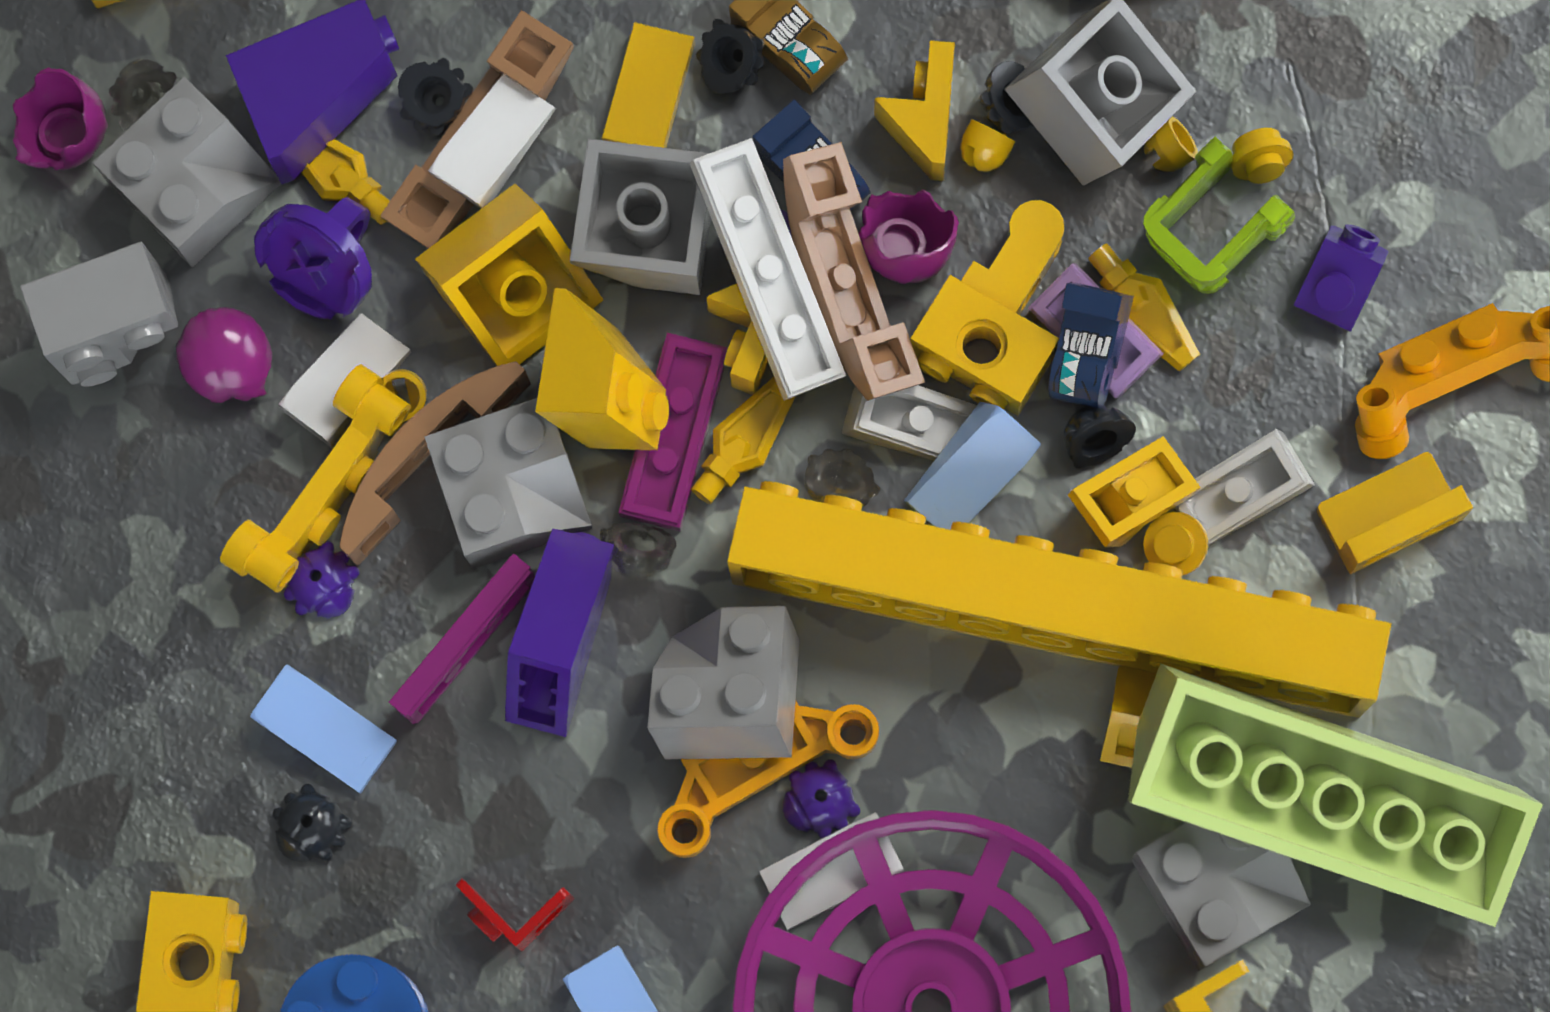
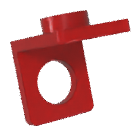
M461 878L455 884L475 905L467 916L493 942L503 934L520 951H523L575 899L562 887L516 932L467 881Z

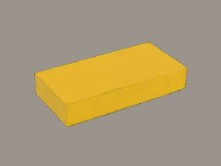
M634 22L602 140L667 147L695 46L694 36Z

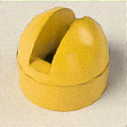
M1173 116L1144 144L1145 155L1154 150L1156 151L1160 159L1152 166L1163 172H1174L1185 167L1195 160V155L1198 153L1196 144L1187 129Z
M971 119L962 137L960 145L961 155L967 165L976 167L978 171L990 172L999 168L1008 158L1015 141Z
M405 369L393 370L383 377V386L398 396L394 380L405 379L411 404L410 412L405 421H408L424 407L427 399L426 386L423 380L412 371Z

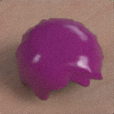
M46 68L35 75L33 87L24 96L16 99L12 105L16 115L15 137L13 138V143L17 150L15 159L19 163L35 168H53L55 171L75 169L93 157L94 153L101 146L108 128L105 108L98 93L84 81L63 69Z
M920 190L915 195H902L901 193L887 191L879 196L871 194L868 198L867 204L862 211L863 227L859 230L858 234L868 263L873 270L883 277L900 284L909 282L920 283L937 275L950 259L956 242L959 222L952 210H943L934 201L931 194L925 190Z
M208 308L205 311L199 312L186 323L176 343V360L184 380L197 394L215 403H223L232 397L248 401L267 394L265 384L272 365V350L263 329L252 316L234 308Z

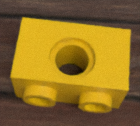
M949 275L910 341L915 355L918 357L917 361L920 369L924 373L944 383H947L949 378L952 377L972 389L969 396L976 403L984 402L997 405L1019 416L1054 359L1059 338L954 276ZM974 339H986L996 346L999 354L993 361L979 364L968 359L963 348Z
M151 891L136 1012H237L240 986L238 980L231 979L234 953H243L247 936V916L239 914L240 903L225 897ZM202 945L209 956L208 968L200 978L188 981L180 971L181 957L188 948Z

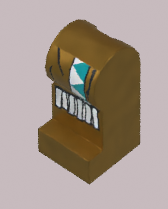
M734 0L729 5L731 24L740 25L748 29L755 37L762 38L765 43L762 49L763 55L796 86L808 94H812L848 60L847 54L838 41L822 25L814 21L813 16L797 0Z

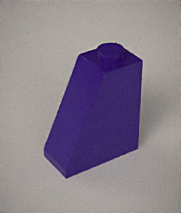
M357 0L225 55L267 158L281 185L294 180L304 170L305 166L310 164L327 147L326 144L334 140L398 76L389 56L390 53L400 50L386 15L373 19L366 0Z
M552 528L508 651L505 703L506 722L563 737L567 736L611 582L614 544L600 541L598 538L587 533H569Z

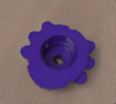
M326 541L317 549L305 552L303 557L297 558L299 561L298 568L284 591L286 600H296L295 611L298 615L316 612L318 617H338L344 614L353 602L355 590L352 589V585L359 576V569L355 566L347 565L349 558L343 551L335 553L334 544ZM314 572L322 573L319 581H312L311 577Z
M833 759L826 760L823 767H819L815 761H811L805 765V772L802 773L796 770L789 774L791 790L785 793L783 813L788 823L797 830L806 833L809 830H813L823 839L831 835L832 829L840 830L848 826V817L860 815V807L854 801L852 787L847 785L848 780L838 771L837 763ZM818 791H824L827 794V799L819 802L815 799V794Z

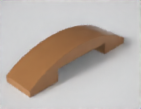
M521 10L487 59L490 68L463 106L462 111L458 113L457 118L451 123L423 166L419 167L415 164L380 216L426 248H430L454 230L474 204L431 175L428 169L445 145L503 74L546 101L574 48L573 43Z
M842 142L784 158L785 200L793 243L845 372L867 401L924 383L925 381L905 323L890 326L850 208L861 203L862 200Z
M515 361L496 366L454 385L419 410L385 445L359 485L343 526L339 547L357 567L401 521L394 509L385 501L430 455L424 436L459 425L469 413L477 419L509 408L531 384L525 369Z

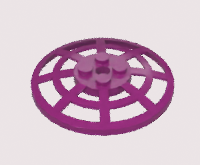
M937 810L894 813L857 824L821 843L795 864L766 898L748 932L737 967L733 1012H754L757 973L765 951L800 966L796 979L794 1012H814L815 988L819 974L855 988L853 1012H912V1003L916 995L930 988L938 989L947 995L951 1003V1012H1011L1009 990L1045 976L1048 985L1049 1012H1070L1068 984L1064 968L1101 955L1107 975L1110 1012H1131L1128 973L1117 936L1098 900L1074 870L1043 844L1010 826L972 814ZM940 830L967 833L986 839L987 843L973 876L961 872L937 869L905 871L892 875L877 839L902 832ZM853 849L868 885L853 893L837 906L817 929L811 941L775 927L785 906L805 882L834 858ZM1014 851L1031 860L1054 879L1081 911L1090 930L1053 944L1046 930L1030 910L1008 892L997 887L1011 852ZM939 889L956 891L964 894V897L950 930L941 928L914 930L900 893L913 890ZM876 904L890 940L878 948L866 964L829 949L835 938L852 919L866 908ZM989 905L998 909L1016 924L1031 943L1034 952L997 965L993 957L974 941Z

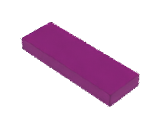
M671 333L666 334L655 376L666 389L669 403L668 422L666 427L660 430L658 450H635L618 512L620 517L681 532L692 493L691 488L694 485L724 373V359L728 347Z
M514 553L509 557L390 699L389 704L413 725L421 721L531 589L535 578L531 567Z

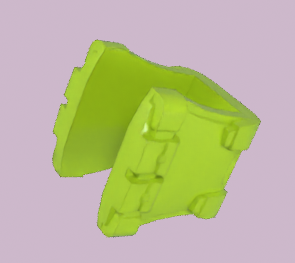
M1216 136L1195 155L1197 168L1169 197L1164 194L1161 198H1158L1149 207L1143 222L1147 239L1153 250L1191 287L1203 294L1215 293L1229 282L1226 278L1229 272L1262 240L1267 238L1271 241H1276L1295 220L1294 211L1278 195H1273L1206 266L1169 231L1231 168L1233 161L1232 151Z

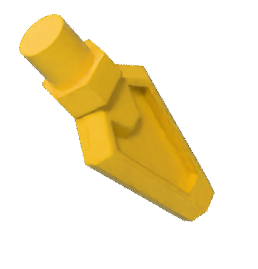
M335 139L326 144L327 147L310 164L305 166L302 174L323 201L339 202L341 199L349 197L369 209L371 212L370 217L380 225L386 223L387 221L380 215L390 200L380 192L382 186L373 178L368 177L364 155Z
M1108 243L1102 245L1089 256L1088 260L1103 277L1099 283L1104 289L1134 296L1129 318L1164 353L1161 358L1180 372L1200 356L1161 279L1136 273L1138 270L1128 259L1122 262Z
M775 377L769 380L713 429V454H710L701 465L705 471L691 488V491L707 504L711 505L725 486L732 487L739 478L740 473L763 467L795 397H792L785 401L783 400Z

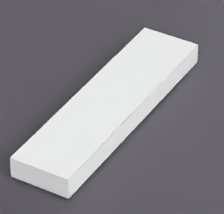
M752 138L693 159L690 163L691 169L783 400L785 401L845 377L846 373Z

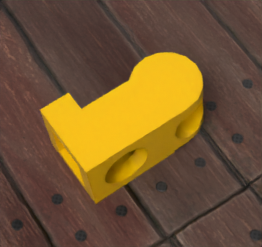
M1032 200L1021 204L1012 214L1008 228V239L990 268L987 269L973 261L961 281L1021 315L1051 267L1062 245L1064 220L1059 210L1052 204L1042 200Z

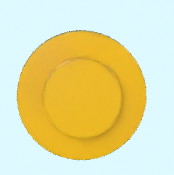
M1259 128L1249 131L1236 139L1232 145L1234 155L1231 169L1235 177L1249 180L1254 184L1273 181L1283 174L1285 168L1292 161L1294 155L1291 145L1286 139L1281 138L1280 132L1276 129Z
M1182 512L1165 513L1156 518L1147 528L1143 542L1144 552L1149 563H1160L1179 568L1183 571V576L1195 571L1205 560L1208 552V536L1203 525L1193 516Z

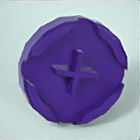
M349 197L341 199L328 213L300 204H286L274 210L260 224L254 236L255 257L260 268L266 263L269 271L273 274L274 277L269 283L277 294L296 309L314 317L332 319L336 313L343 314V317L353 313L365 300L372 288L371 267L363 248L359 244L368 227L371 212Z

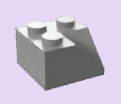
M1107 0L1081 15L1005 88V91L1082 185L1122 167L1197 92L1124 0Z
M185 77L174 85L92 162L107 183L192 268L281 184L274 171L229 120Z
M588 139L570 263L638 288L700 295L711 217L690 163L693 159L710 153Z
M142 241L20 286L44 357L71 385L80 382L81 386L86 387L111 380L117 375L116 369L132 363L139 349L159 343L165 337L163 332L178 327L167 275Z
M537 398L424 436L464 556L472 569L510 557L513 553L516 555L547 544L552 528L569 533L582 532L593 528L559 428L535 412Z
M785 606L722 607L672 636L653 667L648 730L664 759L792 757L800 639Z
M1188 822L1140 849L1131 858L1132 863L1198 972L1311 905L1291 857Z

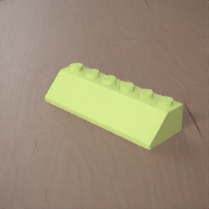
M1161 663L1137 725L1128 798L1131 803L1494 927H1496L1543 805L1518 787Z

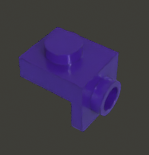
M1346 224L1344 229L1331 225L1293 305L1351 332L1389 251L1378 246L1380 239L1376 235L1361 227Z

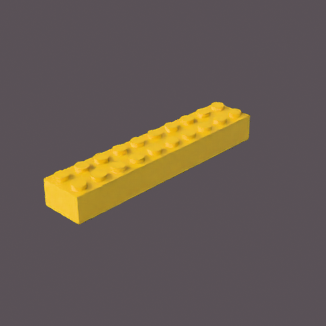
M763 481L761 482L760 489L744 486L727 561L731 581L734 585L1118 667L1124 666L1157 673L1161 663L1250 695L1360 718L1377 701L1392 623L1375 620L1377 612L1373 609L1354 604H1338L1336 611L1311 606V597L1287 590H1274L1272 598L1246 592V583L1227 577L1210 576L1208 577L1207 584L1181 579L1183 573L1181 569L1160 563H1144L1143 570L1117 565V556L1099 550L1081 549L1079 557L1053 552L1054 543L1033 536L1018 535L1015 538V543L989 538V529L966 522H952L951 530L926 525V516L905 509L890 508L888 509L887 516L861 511L863 505L861 502L844 496L825 495L823 503L798 498L799 490L797 488L777 482Z

